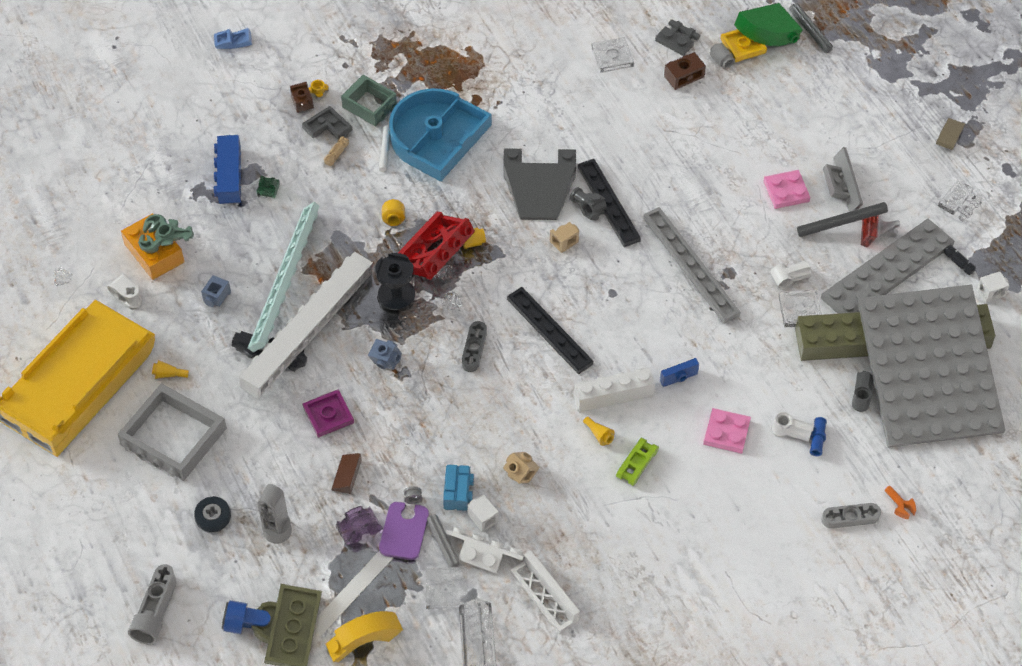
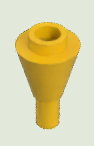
M160 360L153 364L152 375H155V379L175 376L188 378L189 370L177 369V367Z
M586 417L583 420V423L591 429L601 446L608 445L614 440L615 432L613 429L595 423L590 417Z

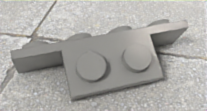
M843 147L833 158L835 166L826 164L823 167V172L830 196L846 200L850 212L859 209L863 205V201L847 149Z

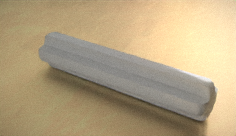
M436 514L429 516L427 522L450 568L459 566V559Z

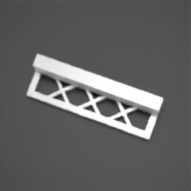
M530 550L524 554V562L511 569V574L560 634L580 621V611ZM527 567L531 572L530 578H524L518 572ZM532 584L541 585L543 587L542 594L533 592L531 590ZM544 599L553 600L556 603L555 609L546 608L543 605ZM556 614L565 615L569 621L560 626L555 620Z

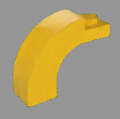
M373 612L357 617L340 626L334 631L336 635L326 643V647L332 661L340 662L354 649L371 641H391L403 631V628L395 612Z

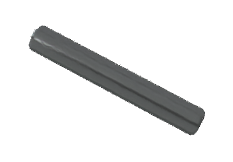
M798 3L791 4L790 11L825 53L831 52L833 45Z

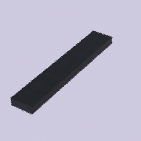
M591 159L579 163L578 169L591 192L598 193L605 198L607 207L604 214L623 247L640 242V235L596 160Z
M523 287L507 296V300L578 375L593 365L594 361Z

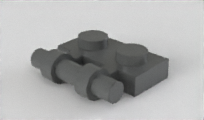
M671 19L668 25L673 28L670 29L665 26L656 35L655 41L684 56L694 45V41L691 39L699 40L700 34L693 28H687L682 22Z

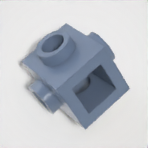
M376 339L368 356L379 368L394 370L401 360L402 353L395 342L390 340L385 342Z

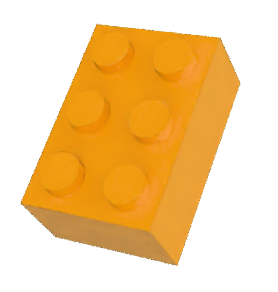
M148 215L121 230L125 246L150 278L154 280L183 264L185 261L182 249L176 241L169 246L160 245L158 247L159 250L154 253H146L140 249L138 241L141 235H145V241H147V235L154 241L156 240V231L149 233L147 230L146 233L143 232L144 222L150 216Z

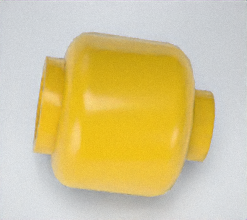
M396 199L384 202L381 211L383 222L389 226H399L405 220L404 204Z

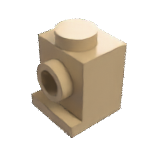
M570 222L558 227L556 231L552 229L550 230V242L563 253L579 242V229Z

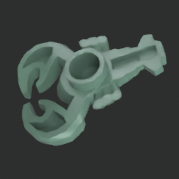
M153 214L145 220L143 232L146 233L147 230L149 233L156 231V240L154 241L147 235V241H145V235H141L138 244L144 252L154 253L159 250L158 247L160 245L169 246L174 241L183 238L185 242L193 239L192 227L188 226L186 229L178 227V220L169 219L168 224L162 215Z

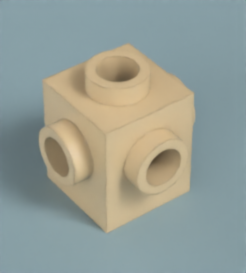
M516 452L508 456L506 459L507 463L503 469L508 473L509 478L521 484L529 483L540 467L532 460L533 458L530 454Z

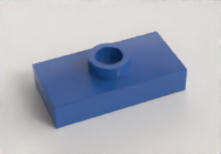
M694 358L662 370L660 374L661 385L665 387L676 382H683L687 378L697 375L699 370L698 360Z

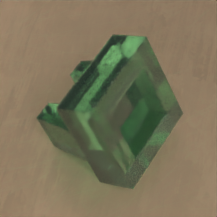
M261 175L257 195L275 198L280 185L279 179L267 178Z

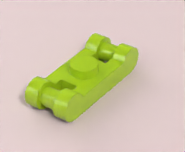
M641 437L617 471L616 477L621 480L625 479L628 481V484L635 486L649 462L657 454L659 446L647 443L646 439ZM629 468L634 471L632 474L627 472Z

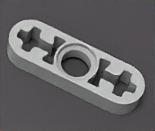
M875 503L830 507L824 510L822 523L827 528L874 524L880 518L881 509ZM868 511H871L875 515L871 516V514L868 513ZM854 512L857 518L851 520L847 518L846 513ZM828 515H832V518H835V520L831 521Z

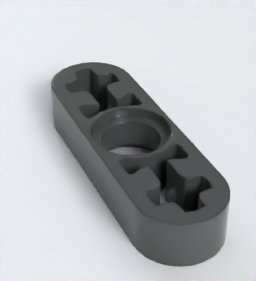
M475 321L469 327L462 355V368L467 372H474L479 368L487 336V327L481 321ZM477 329H481L479 331L478 337H476L475 331H477ZM473 343H476L480 346L476 350L469 348V346ZM470 356H473V362L471 364H468L470 361Z

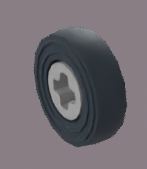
M216 496L201 500L194 510V519L198 527L207 532H218L224 529L229 524L231 518V510L228 503ZM212 511H215L216 514H214L213 517H210L209 514Z

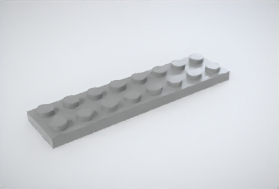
M927 218L823 292L821 299L837 314L859 312L858 298L886 295L944 253L948 246H953L955 241Z

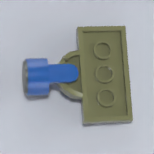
M281 584L277 602L268 601L261 603V606L257 609L247 608L248 603L229 600L224 611L222 629L224 632L241 635L243 627L251 628L254 635L260 641L268 644L264 660L265 664L307 666L322 591Z

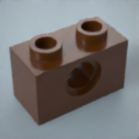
M693 52L665 64L664 77L676 90L704 78L706 65Z

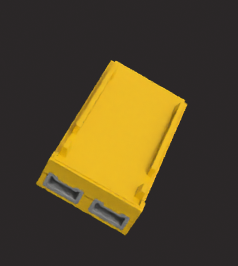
M94 300L86 309L82 308L21 372L22 377L13 387L8 386L2 392V396H0V422L58 457L148 358L154 347L155 334L101 302Z

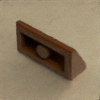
M360 453L342 455L332 491L352 493L362 461Z

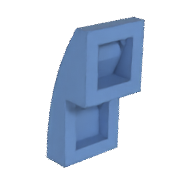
M249 28L232 33L230 29L215 33V48L235 49L252 45L251 31Z

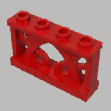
M437 211L398 253L404 254L409 258V261L413 264L414 275L431 280L473 235L475 230L468 218L460 219L446 216L442 212ZM443 238V242L436 249L427 252V249L434 242Z

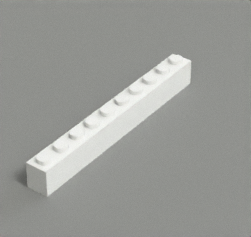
M356 252L350 257L347 256L342 266L334 270L331 278L322 283L320 290L311 295L309 302L300 307L298 314L288 320L286 327L277 332L271 343L265 345L263 352L253 358L251 365L247 369L245 368L241 371L239 375L240 388L259 399L372 274L373 262Z

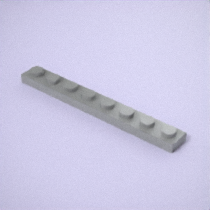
M658 207L645 213L643 219L723 324L739 317V309L661 208Z

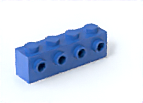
M239 135L217 136V143H214V152L217 154V157H214V167L217 168V171L214 172V182H217V186H214V196L218 197L219 204L241 203V144Z

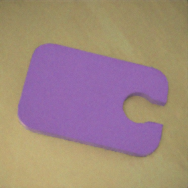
M394 502L388 509L379 551L384 556L415 560L420 554L429 511L425 506L415 505V516L411 519H404L401 514L405 510L406 503Z

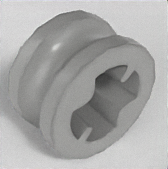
M412 486L404 489V501L408 504L421 502V488Z

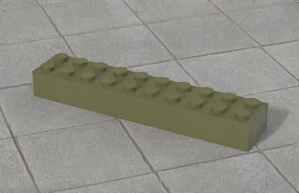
M979 304L977 308L986 347L991 349L996 335L988 304ZM860 312L797 316L795 332L801 361L869 356Z

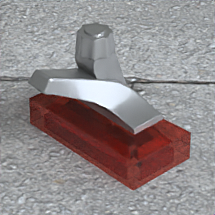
M879 215L863 219L861 245L868 247L875 243L882 235L896 237L898 230L895 228L900 226V221L885 222Z

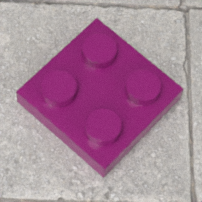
M339 389L302 403L303 409L318 438L354 424V418Z

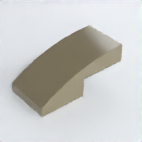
M948 118L936 144L953 150L964 130L965 123Z

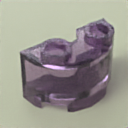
M362 506L352 508L344 514L345 518L341 522L337 521L336 528L346 546L351 543H358L364 534L375 535L383 529L370 506L367 509H363Z

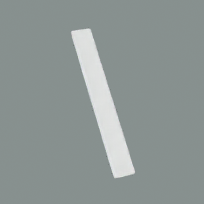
M379 551L320 613L316 619L314 633L321 636L394 557L384 556Z

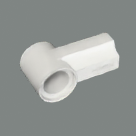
M805 261L789 266L779 264L770 271L779 289L788 288L795 281L811 277L810 266Z
M779 412L775 416L772 425V431L778 437L788 435L807 442L813 429V424L794 419L787 412Z

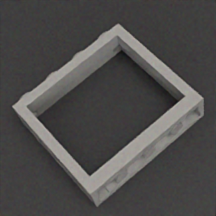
M161 383L117 435L120 445L125 447L126 451L131 450L140 459H146L156 468H162L170 476H176L184 481L227 427L225 418ZM162 401L210 427L181 463L174 461L132 437Z

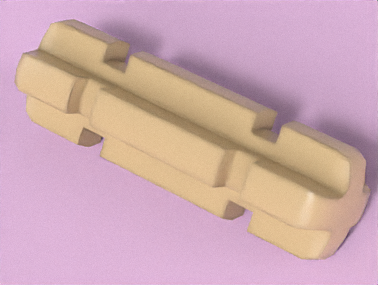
M340 137L338 142L329 151V154L325 156L324 163L326 165L332 166L335 160L344 151L343 148L348 146V138Z

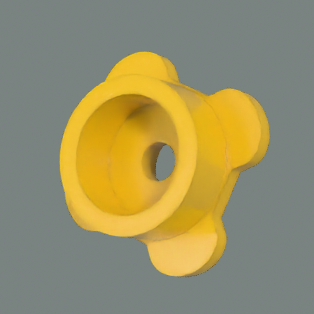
M314 80L311 83V87H309L310 93L315 94L317 97H322L323 93L329 89V86L322 80Z

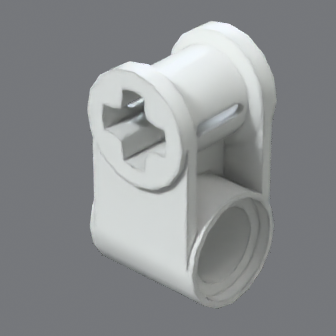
M122 274L107 286L112 296L120 300L127 308L137 309L142 305L139 288L125 275Z

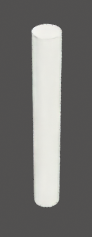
M384 126L379 166V171L385 172L387 169L390 140L389 126Z

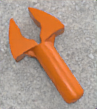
M891 486L885 488V492L898 505L894 512L897 516L909 519L910 514L904 508L909 509L915 515L916 505L913 498L909 501L903 500Z

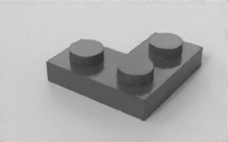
M328 106L302 123V128L312 138L328 129L339 140L340 137L352 131V126L331 106Z

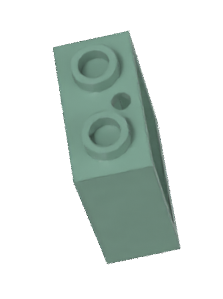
M364 74L341 95L342 108L373 126L382 122L386 115L397 105V95L395 92ZM366 92L384 101L375 112L357 103Z

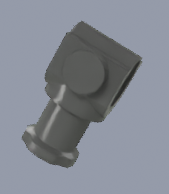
M579 187L573 189L569 197L570 201L579 204L582 214L590 220H598L599 216L604 214L607 207L603 196L598 193L586 194Z

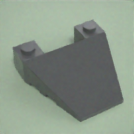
M504 148V179L508 184L510 194H512L521 220L558 219L566 196L569 194L570 187L576 178V149H558V163H522V149Z

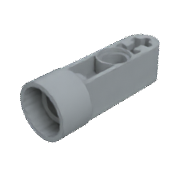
M268 484L257 504L265 539L271 543L279 544L285 542L290 537L292 528L284 492L279 487Z
M163 564L156 568L138 614L134 615L129 627L128 635L139 643L154 644L162 628L161 621L177 583L173 568L170 565Z

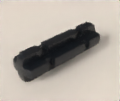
M952 245L945 249L944 254L949 258L952 257L951 260L961 269L964 268L963 271L966 274L971 275L975 272L976 267L971 262L968 263L969 260L959 251L956 252L957 249Z

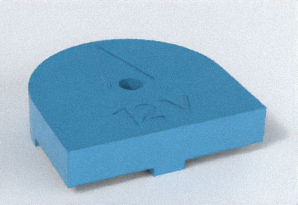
M433 88L416 91L404 97L394 107L389 119L391 145L397 156L405 163L440 182L492 125L491 113L460 98L458 93Z

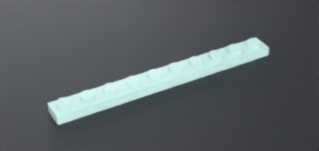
M316 202L305 207L301 213L249 343L248 349L252 352L260 348L263 349L269 341L268 336L275 326L273 323L280 313V305L286 298V290L291 285L290 280L297 270V262L301 259V252L308 242L306 239L313 229V222L318 217L317 212L320 205Z

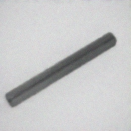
M886 202L878 203L798 226L797 232L799 237L807 236L887 213L888 207Z

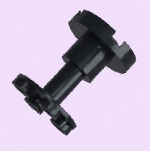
M390 253L388 257H381L375 266L377 280L382 284L378 290V299L382 307L390 310L405 311L415 299V289L409 283L414 275L413 264L404 254Z

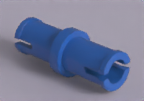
M823 417L814 419V428L810 436L812 440L810 454L813 456H821L823 453L822 449L823 442L826 441L825 428L827 420Z

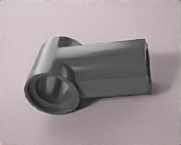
M868 371L858 372L856 377L852 407L859 412H864L869 408L872 398L874 380L873 375Z

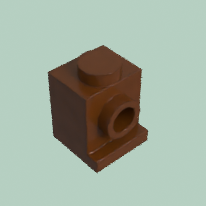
M307 82L290 86L291 98L297 113L314 108Z

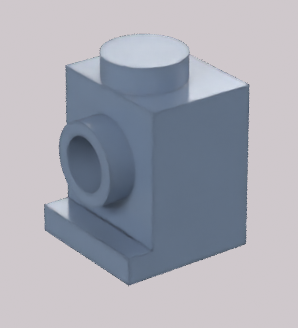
M212 275L201 291L204 303L209 307L214 305L220 307L227 295L231 294L229 281Z

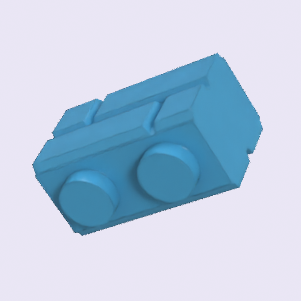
M446 466L443 507L445 510H468L467 505L473 500V491H469L470 486H474V474H471L470 466Z

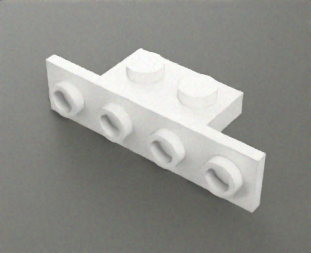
M454 527L453 530H446V534L464 540L458 558L460 561L498 573L504 554L524 560L523 551L514 547H511L510 550L503 548V543L494 540L491 543L484 541L485 537L474 533L472 536L466 535L465 530Z

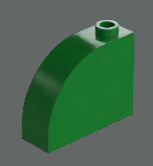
M780 3L740 11L734 24L747 38L768 46H783L796 43L803 30Z

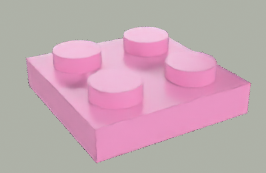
M799 170L764 177V184L775 209L810 202V195Z
M712 408L703 445L742 454L751 417Z

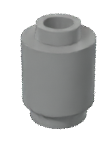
M716 43L711 47L710 56L720 67L727 69L734 63L733 54L723 43Z

